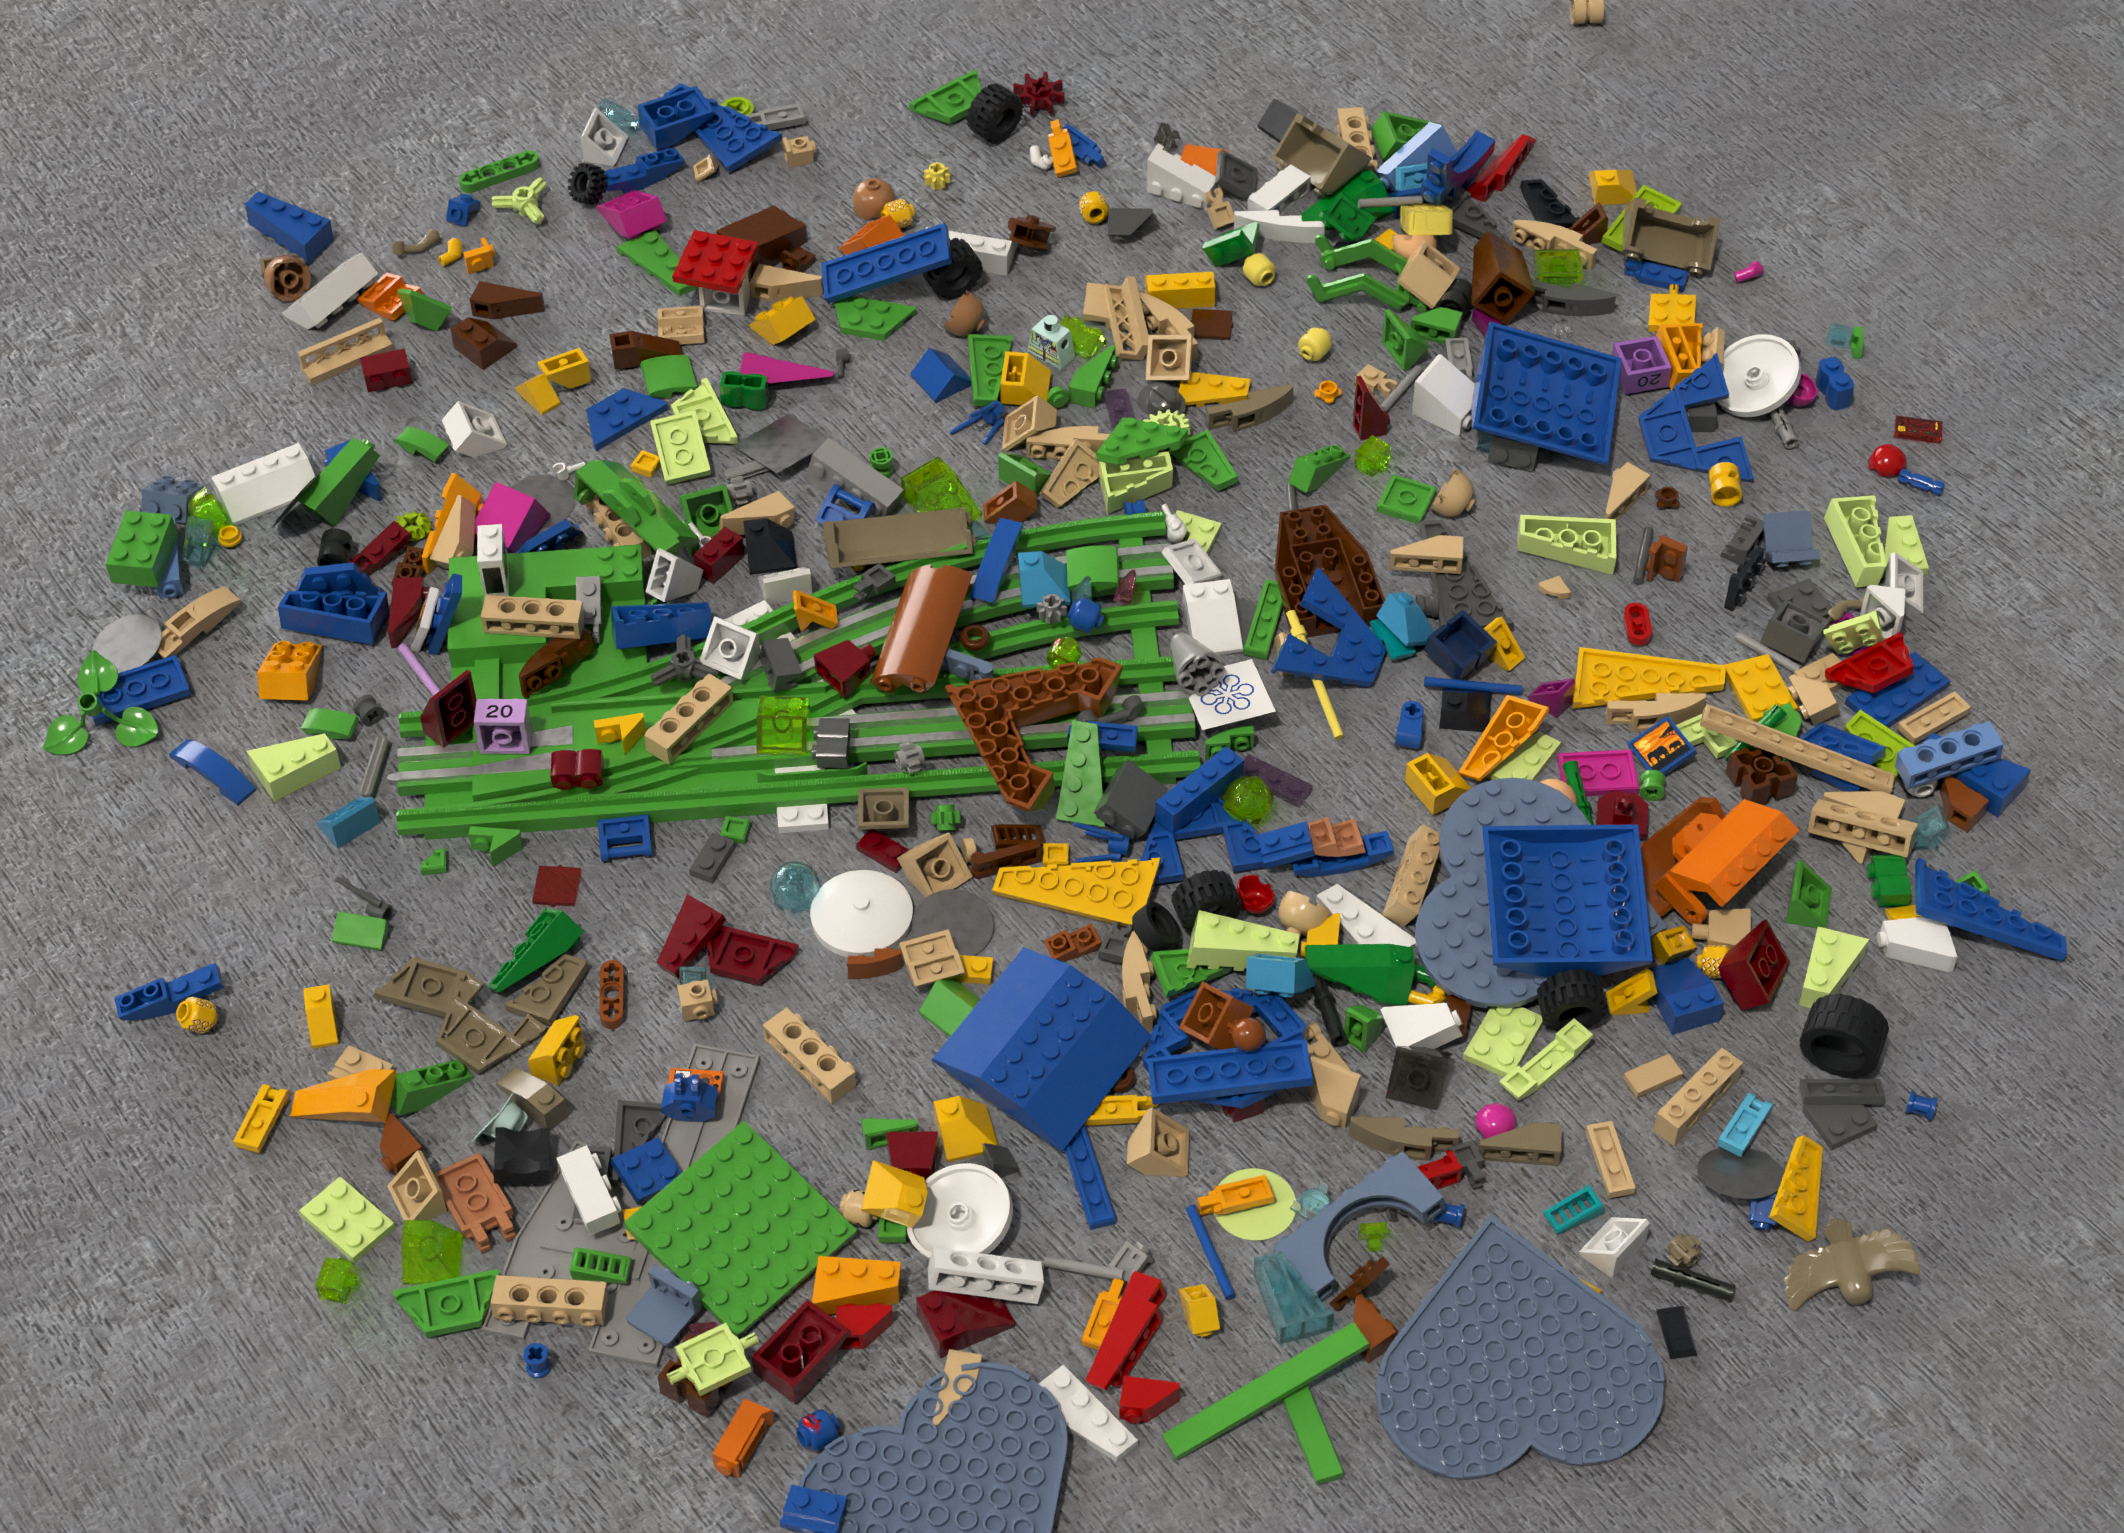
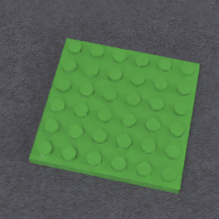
M742 1121L624 1221L623 1227L664 1268L673 1271L677 1278L682 1281H690L695 1284L699 1289L702 1305L721 1324L726 1323L732 1334L738 1338L817 1270L818 1256H833L857 1234V1229L745 1121Z

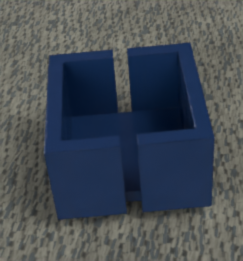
M1461 610L1447 621L1446 625L1443 624L1428 636L1424 651L1453 679L1463 680L1474 671L1475 667L1478 668L1492 657L1497 641L1469 614Z

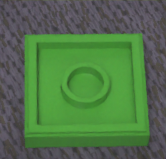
M1393 474L1377 505L1376 512L1419 524V521H1423L1436 495L1437 487Z

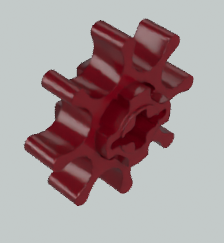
M1044 72L1043 77L1038 79H1032L1030 74L1026 73L1024 85L1013 84V93L1021 98L1023 105L1030 106V115H1034L1035 110L1040 108H1046L1048 113L1052 114L1053 102L1065 103V93L1060 92L1063 91V81L1060 79L1056 82H1048V72Z

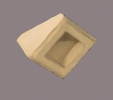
M711 155L693 165L697 182L706 178L718 168V162Z
M1844 841L1842 843L1860 864L1865 862L1873 850Z

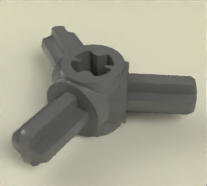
M681 634V637L676 639L677 651L673 654L672 659L668 661V666L651 674L653 684L661 686L674 678L682 682L693 680L695 677L703 680L708 674L718 678L719 672L716 669L700 664V659L695 658V653L691 651V638Z

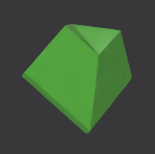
M399 289L397 292L409 321L434 331L439 329L452 310V306L413 290Z
M1390 309L1385 310L1382 343L1401 369L1407 371L1429 346L1415 329Z

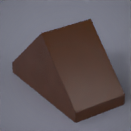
M1598 202L1568 229L1582 234L1583 242L1588 245L1601 243L1603 235L1607 232L1609 218L1602 205Z

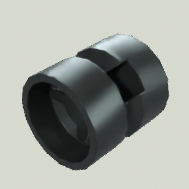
M1454 279L1440 300L1438 308L1443 307L1463 312V319L1472 304V284L1464 279Z
M331 528L323 532L317 565L326 566L348 563L353 543L352 536L338 528Z

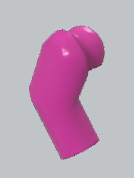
M1754 261L1749 267L1734 272L1735 279L1739 283L1750 278L1760 277L1763 274L1764 267L1760 262Z

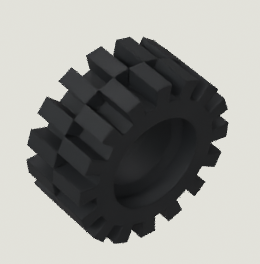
M587 163L578 164V166L574 167L575 172L571 171L570 173L572 179H568V182L571 183L568 186V190H571L569 195L576 202L588 205L599 203V199H603L602 193H606L604 186H607L608 183L604 181L607 179V175L604 174L605 171L599 166Z

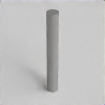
M1422 196L1358 199V208L1421 205L1423 199Z
M1416 365L1381 404L1384 411H1388L1421 374L1422 368L1419 365Z
M1740 631L1735 636L1736 641L1761 655L1769 654L1773 662L1793 673L1802 668L1799 664Z
M1045 1256L1044 1267L1110 1279L1124 1280L1125 1270L1050 1256Z

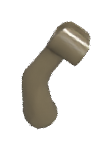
M434 229L429 230L425 237L414 245H404V241H396L392 244V251L395 255L421 253L439 240V232Z
M1864 597L1860 600H1843L1827 611L1829 614L1827 619L1830 620L1828 625L1833 619L1839 620L1848 609H1862Z

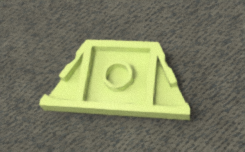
M707 378L701 380V385L697 389H690L682 398L671 404L673 415L696 411L703 443H738V436Z

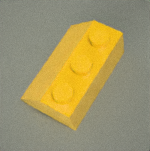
M1213 272L1144 276L1146 294L1168 303L1175 309L1215 307V280Z

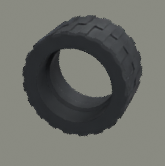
M1842 994L1825 995L1818 998L1810 1009L1799 1040L1800 1049L1809 1062L1822 1071L1845 1078L1863 1077L1872 1073L1877 1067L1889 1032L1888 1022L1875 1006L1863 999Z

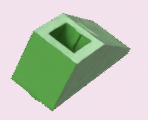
M1111 345L1075 371L1069 385V403L1095 409L1098 400L1103 399L1105 384L1109 385L1112 375L1111 370L1116 369L1118 363V356L1115 355V345Z
M1331 445L1300 456L1295 461L1288 483L1305 493L1319 489L1350 459L1351 455L1344 452L1342 447Z
M458 1060L396 1074L390 1105L399 1116L420 1111L472 1080L473 1075Z

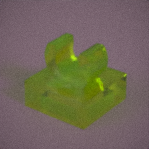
M1387 1222L1359 1224L1357 1228L1358 1240L1367 1239L1368 1252L1379 1251V1248H1381L1380 1238H1385L1388 1234Z

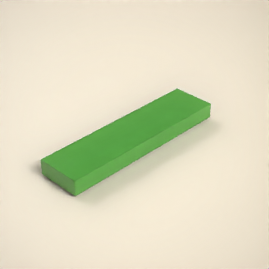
M1267 579L1264 581L1243 655L1267 660L1283 607L1276 581Z
M1305 1385L1281 1400L1315 1484L1319 1485L1343 1478V1470L1309 1387Z

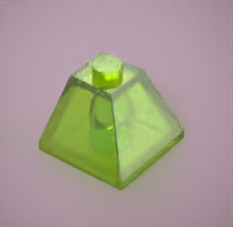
M404 1220L401 1243L403 1285H421L459 1277L463 1235L433 1220Z

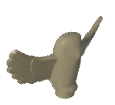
M1833 1219L1823 1229L1824 1235L1831 1242L1830 1246L1820 1247L1817 1251L1809 1249L1805 1254L1795 1255L1794 1263L1788 1268L1789 1274L1784 1278V1284L1786 1285L1785 1296L1788 1298L1789 1307L1793 1311H1797L1810 1297L1819 1291L1838 1286L1841 1294L1849 1304L1859 1305L1868 1302L1872 1298L1873 1283L1871 1276L1884 1271H1903L1919 1275L1921 1267L1917 1261V1253L1912 1249L1911 1242L1903 1240L1901 1234L1893 1233L1889 1227L1884 1228L1882 1231L1873 1230L1869 1235L1863 1234L1861 1237H1855L1851 1221Z

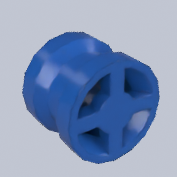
M1138 499L1134 503L1129 501L1123 502L1124 515L1145 513L1144 500Z

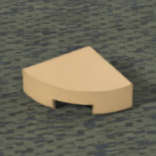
M1560 576L1538 583V590L1544 595L1557 596L1558 599L1570 598L1571 592Z

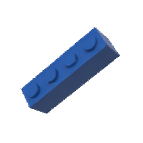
M1227 746L1156 801L1155 820L1172 834L1177 832L1243 779L1244 759Z

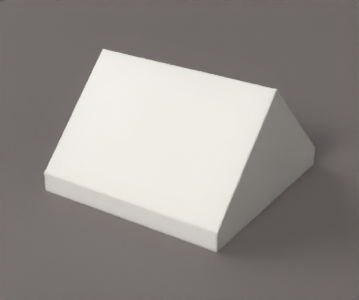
M597 108L594 109L580 138L583 161L613 166L616 164L628 135Z
M1896 552L1891 553L1885 569V587L1905 589L1904 613L1920 615L1923 613V571Z
M801 567L758 576L763 598L768 605L794 600L793 592L795 590L808 595L812 594L809 568Z
M1869 585L1866 589L1860 616L1876 611L1879 615L1884 640L1900 632L1904 618L1905 589Z
M714 616L700 662L720 672L743 680L759 659V635Z
M1611 1217L1579 1251V1254L1613 1279L1645 1244L1650 1223L1647 1219Z

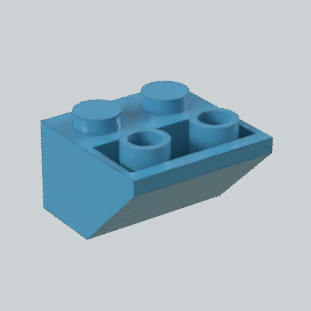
M1255 954L1247 957L1246 988L1255 989L1257 994H1271V991L1279 992V996L1294 997L1295 993H1305L1306 989L1315 986V980L1306 959L1267 954Z

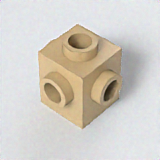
M708 979L692 981L688 984L677 986L684 1021L704 1019L715 1015L713 1005L718 1004L715 989H710Z

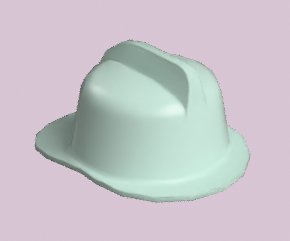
M513 1093L501 1111L476 1135L471 1143L481 1134L495 1138L496 1127H505L515 1131L521 1130L528 1116L511 1100Z

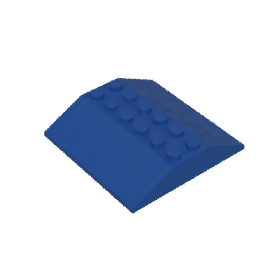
M1489 322L1475 379L1471 405L1472 429L1607 465L1622 358Z
M1638 825L1483 826L1494 966L1540 977H1550L1559 972L1578 969L1591 971L1593 974L1601 976L1652 964Z
M1023 947L932 1058V1061L1063 1152L1105 1096H1107L1143 1050L1152 1035L1112 993L1073 966Z

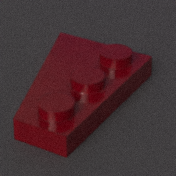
M687 894L656 962L658 966L674 977L679 978L726 921L724 915Z

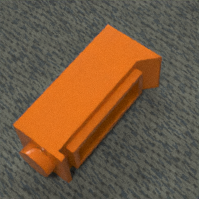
M744 1398L712 1453L714 1467L717 1471L726 1476L733 1475L740 1478V1469L743 1470L766 1427L774 1424L773 1410Z

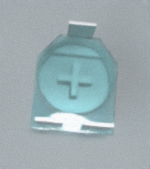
M1320 1181L1319 1188L1305 1189L1296 1201L1293 1200V1205L1290 1209L1304 1219L1311 1220L1319 1214L1323 1206L1330 1203L1329 1195L1327 1194L1328 1185Z

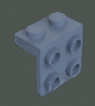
M162 476L142 489V512L169 514L175 517L176 522L188 523L190 521V499L203 491L204 485L198 484L196 480L192 479L179 481L175 480L172 476Z
M1809 511L1767 513L1763 516L1766 562L1774 563V567L1789 566L1791 561H1798V565L1812 564L1813 559H1820L1819 549H1815L1812 546L1811 513Z
M654 1264L648 1271L651 1288L628 1313L626 1320L629 1325L662 1345L670 1346L702 1309L699 1289L695 1284L690 1281L684 1282L677 1278L676 1274L670 1269H662Z

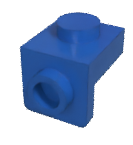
M460 194L458 197L449 199L446 220L466 226L469 213L480 210L481 201L473 199V196L469 194Z
M1777 1193L1751 1199L1748 1222L1754 1223L1753 1228L1770 1230V1226L1775 1227L1777 1225L1776 1221L1769 1218Z

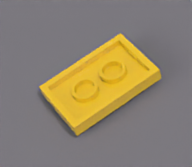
M1769 654L1725 664V677L1749 720L1758 723L1763 717V712L1770 710L1775 704L1782 706L1790 703L1794 710L1798 711L1797 704Z

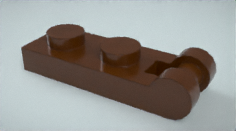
M1038 839L1025 841L1007 848H999L986 854L982 852L973 853L970 857L972 865L971 874L975 879H982L998 874L999 868L1028 866L1041 862V846Z

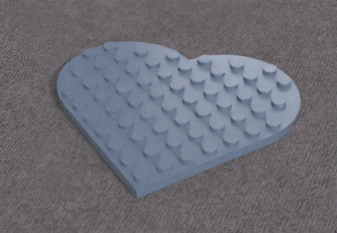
M1524 778L1490 780L1466 791L1447 811L1441 826L1439 847L1442 866L1449 878L1436 886L1423 902L1417 917L1415 939L1416 951L1422 967L1431 980L1448 995L1451 996L1453 994L1476 1007L1503 1006V1009L1525 1005L1536 1000L1538 987H1540L1543 981L1547 980L1548 977H1540L1493 965L1482 828L1483 826L1591 825L1576 804L1555 788ZM1646 899L1650 940H1652L1656 934L1667 930V926Z
M1490 1214L1388 1347L1377 1374L1375 1395L1379 1418L1386 1434L1394 1446L1408 1460L1430 1473L1446 1478L1465 1480L1496 1474L1514 1464L1529 1448L1551 1460L1579 1466L1603 1464L1624 1456L1643 1441L1655 1424L1663 1404L1665 1380L1661 1359L1657 1356L1652 1340L1634 1319Z
M989 1362L961 1365L962 1372L979 1368L977 1381L975 1382V1379L968 1374H962L955 1378L953 1382L954 1391L963 1397L961 1400H955L950 1403L948 1415L938 1427L932 1421L933 1417L937 1416L943 1408L942 1401L938 1395L939 1391H942L948 1385V1377L945 1371L928 1380L915 1397H911L901 1415L898 1427L862 1428L860 1432L846 1437L842 1435L824 1447V1451L814 1461L811 1460L798 1486L847 1497V1505L837 1533H1052L1068 1448L1066 1423L1057 1401L1045 1386L1042 1387L1031 1379L1029 1374L1014 1367ZM944 1377L945 1383L941 1386L942 1378ZM962 1378L970 1379L973 1383V1386L967 1392H961L956 1387V1383ZM937 1401H938L939 1404H940V1407H939L938 1411L935 1412L936 1404H937Z

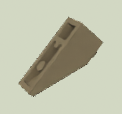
M517 1067L496 1082V1086L508 1097L513 1093L511 1100L542 1128H550L551 1131L568 1117L565 1099L548 1083Z
M1534 1122L1480 1140L1479 1152L1483 1160L1559 1166L1562 1124Z

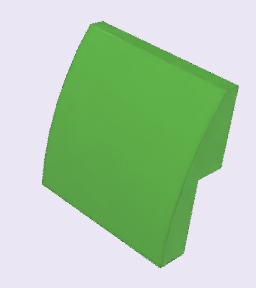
M688 355L660 356L641 361L640 366L649 396L671 398L673 392L686 393L690 389H697Z
M1086 546L1066 550L1067 585L1071 592L1094 586L1097 592L1120 586L1118 549L1116 546Z

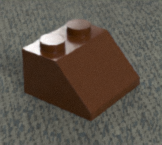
M467 317L450 329L454 349L482 370H485L518 347L517 343L487 321Z

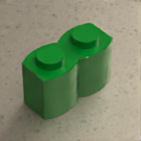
M735 371L722 373L719 383L721 404L729 407L745 406L750 409H765L767 407L769 388L766 376L761 374L744 375Z
M1873 855L1871 863L1867 864L1866 867L1867 878L1872 879L1873 883L1871 884L1872 899H1876L1878 907L1909 905L1912 893L1905 858L1899 855Z

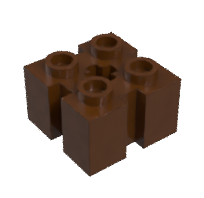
M1758 747L1752 752L1748 748H1744L1729 754L1726 773L1734 786H1741L1740 795L1748 801L1765 804L1769 796L1777 800L1794 794L1798 778L1796 771L1789 761L1782 762V756Z
M687 1334L682 1343L694 1338V1336ZM677 1355V1361L669 1360L657 1377L660 1394L678 1403L685 1398L688 1401L689 1409L708 1418L720 1401L719 1389L727 1391L733 1381L702 1396L699 1395L694 1384L687 1377L671 1385L667 1373L682 1367Z

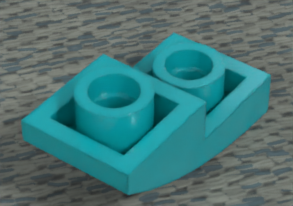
M1380 619L1369 622L1377 638L1382 643H1385L1392 661L1409 658L1416 653L1413 646H1406Z

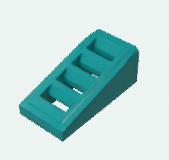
M1590 1185L1543 1211L1544 1216L1557 1235L1605 1213L1604 1205ZM1586 1200H1588V1202L1591 1205V1207H1589L1588 1209L1583 1203ZM1577 1204H1578V1206L1580 1207V1209L1582 1210V1212L1579 1213V1214L1577 1213V1211H1576L1575 1208L1573 1207V1206H1575V1205H1577ZM1569 1209L1573 1217L1569 1219L1564 1210ZM1559 1213L1564 1223L1559 1224L1554 1215Z

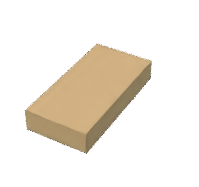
M1667 1054L1625 1072L1623 1079L1636 1098L1682 1079L1683 1072L1671 1055Z

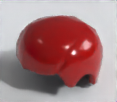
M1883 444L1877 447L1868 459L1869 469H1875L1880 477H1896L1907 465L1905 454L1893 444Z
M1247 875L1239 879L1236 890L1241 899L1243 910L1253 914H1261L1273 906L1275 894L1271 889L1270 883L1262 884L1258 875Z

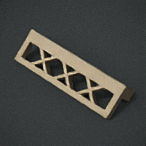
M1127 276L1122 286L1105 284L1102 289L1118 358L1143 360L1148 349V331L1136 278L1134 276ZM1111 293L1120 294L1121 299L1118 301ZM1115 309H1119L1124 313L1125 317H1120L1115 313ZM1121 325L1129 334L1125 335L1118 327ZM1126 343L1132 348V351L1123 350L1122 344Z
M378 318L297 353L302 373L309 383L313 385L361 365V357L394 351L393 344L385 334L383 321L381 318ZM378 327V333L371 336L368 335L372 329ZM358 337L354 343L347 344L351 338ZM337 346L333 352L327 353L330 347ZM313 354L316 355L313 360L306 363V357Z

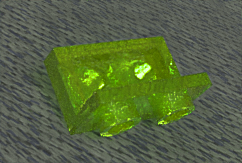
M1065 315L1060 325L1070 330L1074 352L1090 360L1099 344L1105 345L1107 343V340L1102 336L1103 332L1094 326L1091 328L1084 326L1086 323L1076 316L1072 319Z

